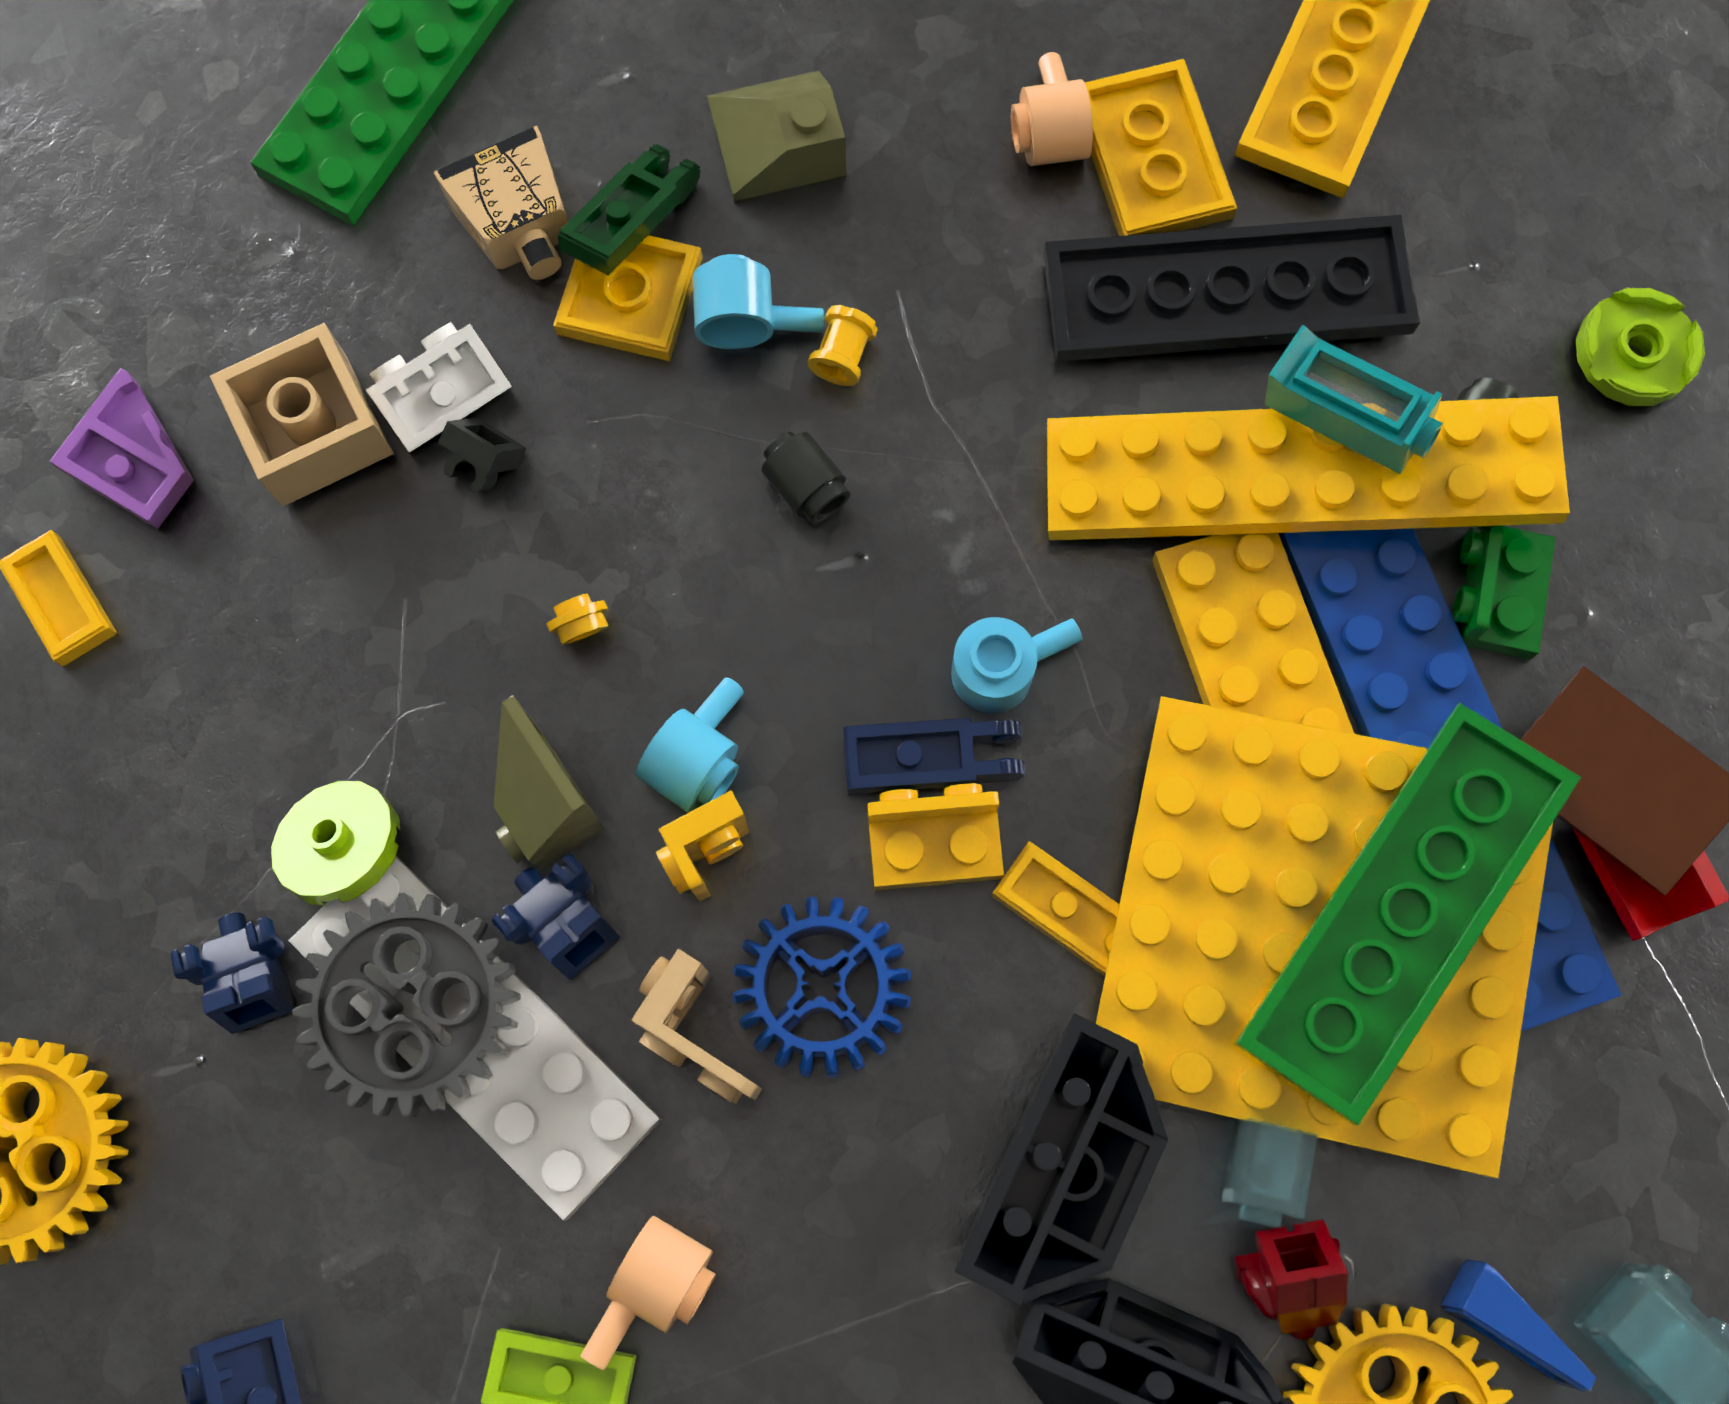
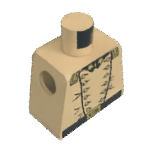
M537 125L434 171L451 211L497 269H505L522 261L531 279L535 280L547 278L559 270L562 261L554 246L559 244V230L568 222Z

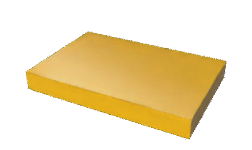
M1185 59L1085 82L1092 115L1093 143L1091 156L1118 236L1180 232L1234 219L1237 206Z

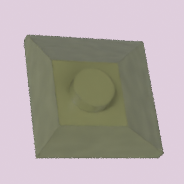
M819 71L707 96L734 201L846 176L844 131L832 88Z
M512 695L502 702L494 809L505 825L495 832L516 863L527 858L541 872L605 828L539 727L515 696Z

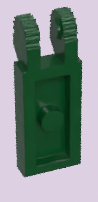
M653 144L652 147H649L648 151H645L633 163L628 162L559 230V250L609 276L678 203L682 204L688 198V195L692 194L700 178V166L689 159H683L682 162H679L678 166H675L662 179V176L666 174L665 172L669 168L670 151L659 144Z

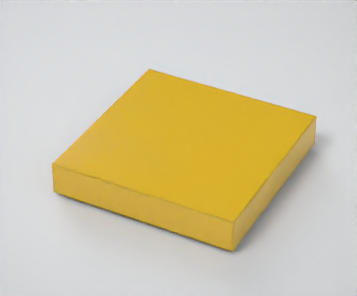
M648 235L609 276L575 258L553 324L556 334L670 362L693 290L692 276L694 271L700 266L703 258L701 247Z

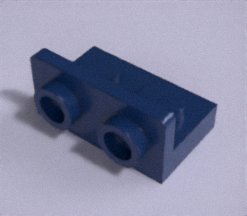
M282 1318L196 1345L189 1349L192 1363L180 1367L182 1386L187 1404H301Z

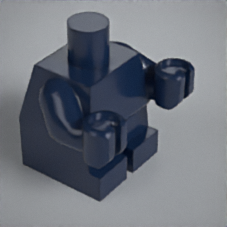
M566 854L562 857L565 863L560 866L556 862L552 866V872L545 878L534 867L522 871L516 877L514 884L524 896L513 905L504 906L502 910L505 914L500 917L496 913L492 918V923L507 941L524 945L533 940L545 958L571 980L620 936L585 897L591 888V879L587 871L573 855Z
M243 913L226 914L218 920L221 937L202 944V956H200L199 948L194 945L183 946L184 953H180L178 949H175L170 954L175 978L186 979L195 985H203L204 996L201 998L204 1014L231 1034L293 1012L295 1008L288 975L279 959V956L285 950V944L280 936L275 933L273 921L268 917L258 918L259 925L255 926L252 921L246 922Z

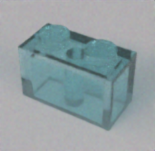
M1625 1262L1573 1321L1655 1404H1729V1325L1716 1317L1708 1319L1690 1301L1694 1296L1692 1289L1670 1269L1662 1265L1654 1267Z

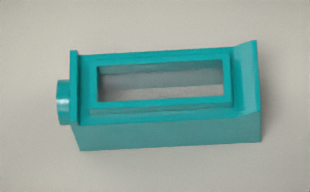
M1304 325L1300 327L1268 377L1266 406L1401 474L1413 454L1422 458L1426 456L1443 426L1442 422L1434 419L1442 393L1437 391L1434 395L1319 339Z

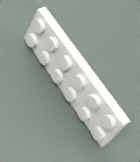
M396 856L392 865L377 884L356 899L341 903L338 899L327 902L326 906H323L288 941L305 958L308 953L328 956L332 948L327 943L323 932L327 929L343 936L348 934L350 930L346 923L345 913L349 910L368 921L371 919L370 904L372 899L377 898L388 906L391 912H394L399 893H406L413 897L417 911L427 894L439 897ZM440 899L442 916L448 906ZM416 940L404 942L395 952L394 965L399 974L410 971L417 964L420 957V947ZM498 956L493 959L494 963H504ZM372 963L365 965V975L402 1003L404 1007L402 1015L424 1023L443 1046L451 1044L452 1036L441 1025L428 1018L414 1006L411 1001L414 994L393 987ZM514 973L509 978L503 980L501 986L502 988L520 993L521 999L512 1004L502 1006V1015L518 1022V1027L510 1030H498L495 1037L509 1050L508 1054L496 1055L487 1052L483 1061L487 1064L493 1076L488 1080L470 1073L465 1078L468 1082L471 1096L467 1099L458 1098L449 1089L444 1090L445 1100L564 1221L568 1220L658 1125L662 1118ZM465 983L452 985L443 996L442 1009L448 1019L458 1017L469 1005L470 994ZM366 990L355 995L351 999L350 1004L367 1020L371 1014L373 1003L370 994ZM415 1034L407 1036L399 1043L396 1051L412 1067H415L422 1054L421 1042Z

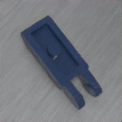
M971 718L843 727L848 794L886 792L899 789L946 788L958 784H976V781L986 783L1013 781L1026 776L1024 760L1002 758L998 760L975 761L973 742L979 744H1006L1022 737L1021 723L1017 722V720L971 722Z

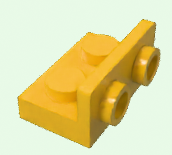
M969 783L944 788V796L918 798L917 790L899 789L883 792L879 795V802L867 804L875 891L1000 880L1004 877L997 813L999 808L998 792H983L981 784Z
M732 790L659 828L667 846L656 851V854L671 883L680 894L690 889L699 902L710 897L711 895L694 862L705 857L708 864H714L729 857L743 847L740 838L750 833L745 815Z

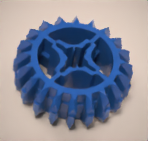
M808 897L805 902L808 918L797 921L794 909L790 904H785L780 907L782 918L787 924L785 928L778 931L773 923L766 918H763L758 923L763 935L769 939L765 947L754 940L746 939L742 945L743 950L749 956L758 960L756 966L736 964L734 966L733 974L741 980L752 981V988L739 989L733 992L732 999L736 1005H755L756 1010L745 1014L739 1019V1024L744 1031L752 1030L762 1024L764 1025L766 1030L753 1043L754 1048L759 1053L768 1050L776 1041L782 1045L774 1061L777 1067L784 1069L790 1063L795 1052L802 1055L799 1066L801 1076L811 1077L814 1071L815 1058H825L827 1076L829 1078H836L839 1076L837 1056L848 1053L851 1066L855 1071H859L865 1067L862 1055L857 1049L858 1047L867 1043L870 1049L878 1056H882L887 1050L883 1040L875 1034L879 1027L896 1035L901 1032L902 1023L888 1015L887 1011L889 1007L900 1010L908 1009L911 998L902 993L891 992V985H901L910 982L911 971L906 968L889 969L888 964L898 960L904 954V948L901 943H896L881 950L878 944L889 933V925L882 921L876 924L868 933L865 932L862 928L869 914L866 907L859 906L854 911L849 922L842 919L844 912V901L842 898H833L830 904L829 916H819V905L816 897ZM814 935H833L844 938L853 944L846 950L842 949L830 959L820 960L811 957L802 948L800 949L795 942ZM780 956L796 975L798 984L796 992L786 1002L787 1006L774 1017L768 999V982L772 968ZM869 958L877 975L878 994L875 1005L866 1019L848 997L846 987L852 975L857 972V967ZM799 964H804L812 974L816 972L822 978L829 976L831 973L836 974L838 972L841 982L834 983L833 986L834 990L839 992L837 995L838 1002L847 1011H842L833 1001L829 1002L822 996L815 998L813 1001H807L804 992L812 989L810 984L806 982L808 979L806 972ZM825 1013L836 1018L851 1033L837 1040L816 1042L799 1038L791 1034L790 1031L798 1023H803L812 1015Z

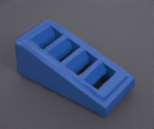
M1466 1260L1459 1269L1441 1303L1444 1307L1443 1310L1559 1385L1583 1392L1584 1390L1590 1391L1596 1377L1497 1270L1485 1261Z

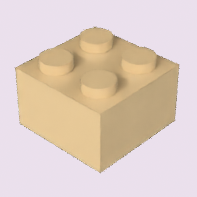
M325 322L210 375L258 480L282 507L394 454L346 354Z

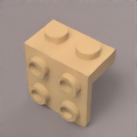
M677 949L670 961L661 956L649 970L639 989V992L647 996L632 1018L633 1022L646 1030L639 1042L678 1067H681L687 1057L704 1067L697 1080L731 1103L737 1104L742 1094L756 1100L763 1090L761 1087L676 1033L712 976L702 963L680 949Z

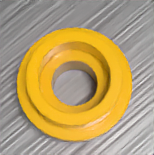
M588 593L582 594L554 606L553 609L557 617L546 623L549 632H557L561 644L567 645L606 629L608 623L603 613L608 610L605 600L592 603Z

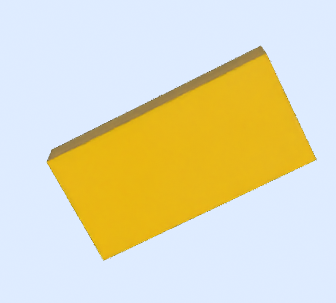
M53 530L46 532L0 560V569L54 662L63 667L118 634L63 539Z

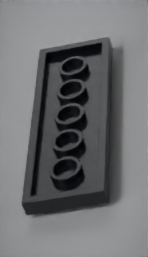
M1401 215L1045 242L1043 254L1056 362L1290 344L1302 325L1306 326L1319 339L1330 341L1414 334L1420 324Z

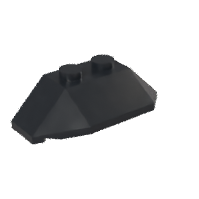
M1075 1013L1072 1015L1037 1081L981 1202L954 1272L1018 1305H1022L1040 1296L1066 1288L1112 1269L1168 1142L1136 1043Z
M1109 1278L1072 1286L1032 1300L1012 1361L1013 1365L1043 1404H1294L1289 1397L1284 1399L1269 1372L1238 1335Z

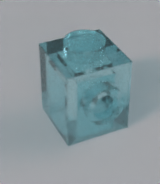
M1250 1118L1235 1120L1221 1201L1241 1206L1239 1220L1268 1227H1281L1282 1216L1304 1219L1318 1134Z

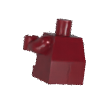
M1324 1219L1294 1224L1293 1231L1289 1232L1286 1226L1256 1231L1255 1239L1258 1252L1235 1256L1236 1279L1244 1285L1247 1294L1260 1312L1271 1320H1277L1282 1334L1290 1333L1293 1337L1301 1340L1311 1338L1315 1334L1317 1327L1337 1324L1347 1304L1348 1270L1340 1256V1242L1337 1238L1331 1237Z

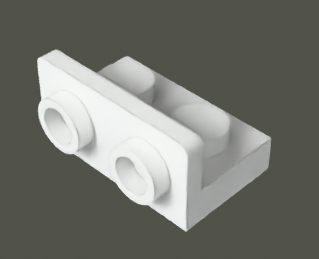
M452 322L421 341L427 351L406 364L402 356L398 355L369 374L376 384L366 389L367 394L409 453L441 433L447 421L463 419L512 387L470 324L457 331Z

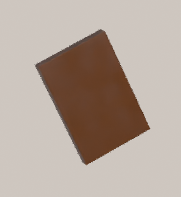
M1584 666L1579 669L1520 739L1581 777L1557 817L1660 896H1666L1729 822V772Z

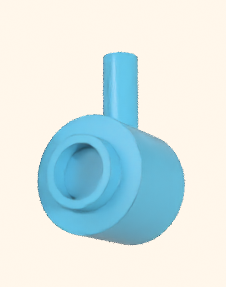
M738 254L717 256L699 266L693 273L695 336L700 342L708 346L720 349L749 348L767 341L772 336L773 330L819 333L823 330L824 311L822 308L772 305L769 270L763 264L746 256Z
M990 617L978 620L962 632L955 645L951 669V679L955 692L966 705L979 712L995 714L1008 711L1017 706L1026 697L1036 671L1037 662L1083 640L1081 631L1072 618L1033 637L1021 625L1006 618Z
M724 678L694 714L686 709H680L674 713L659 729L643 753L637 766L636 777L687 813L725 794L739 770V765L733 762L738 751V745L715 730V728L743 696L744 691L742 687L733 679Z

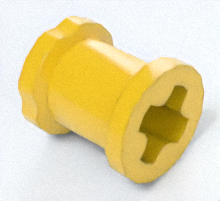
M842 305L831 306L825 316L828 325L819 350H815L810 354L807 361L808 367L818 377L830 383L841 386H854L858 383L861 376L858 364L866 343L875 339L878 328L874 319L858 309Z

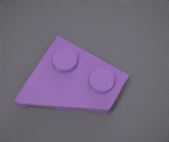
M122 368L118 370L49 461L61 472L156 529L160 527L194 481L138 382Z

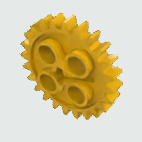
M18 1038L14 1047H12L10 1043L0 1041V1188L2 1194L0 1203V1265L8 1264L12 1256L16 1263L35 1261L38 1257L39 1247L45 1253L64 1249L63 1232L69 1235H79L89 1231L87 1222L82 1214L83 1211L100 1212L106 1211L109 1207L106 1201L97 1193L100 1185H118L122 1181L121 1177L107 1169L109 1160L128 1156L129 1152L128 1149L121 1146L111 1145V1135L119 1133L128 1127V1121L108 1119L107 1112L120 1102L121 1096L120 1094L110 1093L98 1094L97 1091L104 1084L108 1075L103 1071L95 1070L83 1073L89 1057L77 1053H69L64 1057L65 1045L45 1042L40 1048L38 1040ZM35 1087L39 1093V1107L34 1116L28 1119L24 1112V1101L29 1091ZM60 1147L65 1154L66 1164L62 1175L55 1181L50 1174L49 1162L54 1151ZM33 1191L36 1192L38 1198L34 1206H32Z
M1381 1304L1378 1324L1375 1323L1367 1310L1356 1308L1353 1309L1354 1331H1350L1341 1322L1328 1325L1334 1341L1330 1346L1310 1338L1306 1343L1316 1357L1317 1362L1313 1368L1300 1363H1293L1291 1367L1306 1382L1304 1391L1290 1390L1283 1392V1397H1289L1294 1404H1435L1439 1397L1447 1392L1454 1393L1458 1404H1505L1513 1397L1511 1390L1487 1384L1499 1369L1497 1362L1486 1358L1471 1361L1479 1344L1476 1338L1463 1335L1451 1343L1454 1333V1322L1438 1317L1428 1329L1426 1310L1410 1307L1402 1324L1397 1307L1389 1304ZM1389 1356L1395 1367L1394 1382L1386 1391L1375 1393L1369 1383L1368 1374L1370 1366L1379 1357ZM1425 1366L1428 1370V1376L1425 1381L1417 1386V1372L1420 1367Z

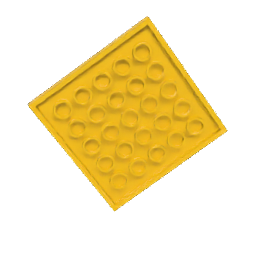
M1161 696L1096 1024L1138 1045L1144 1063V1070L1157 1101L1498 1179L1553 823L1358 1126L1353 1125L1234 1043L1427 748Z

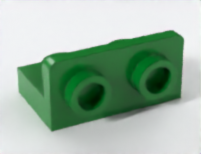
M1504 525L1476 526V528L1470 527L1467 530L1460 553L1461 563L1468 565L1465 585H1461L1458 588L1451 611L1454 619L1453 622L1459 623L1458 630L1467 647L1531 660L1539 654L1556 537Z

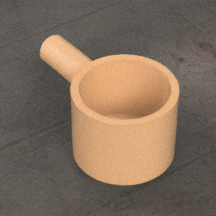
M1055 52L1046 53L1039 60L1044 84L1022 87L1020 102L1011 106V129L1014 147L1017 153L1025 152L1026 160L1030 167L1088 159L1092 152V115L1086 85L1082 79L1068 81L1061 56Z
M652 1216L637 1236L617 1270L606 1294V1297L612 1302L580 1357L604 1371L635 1316H638L664 1333L670 1330L676 1319L688 1325L716 1276V1273L706 1268L713 1251L656 1216Z

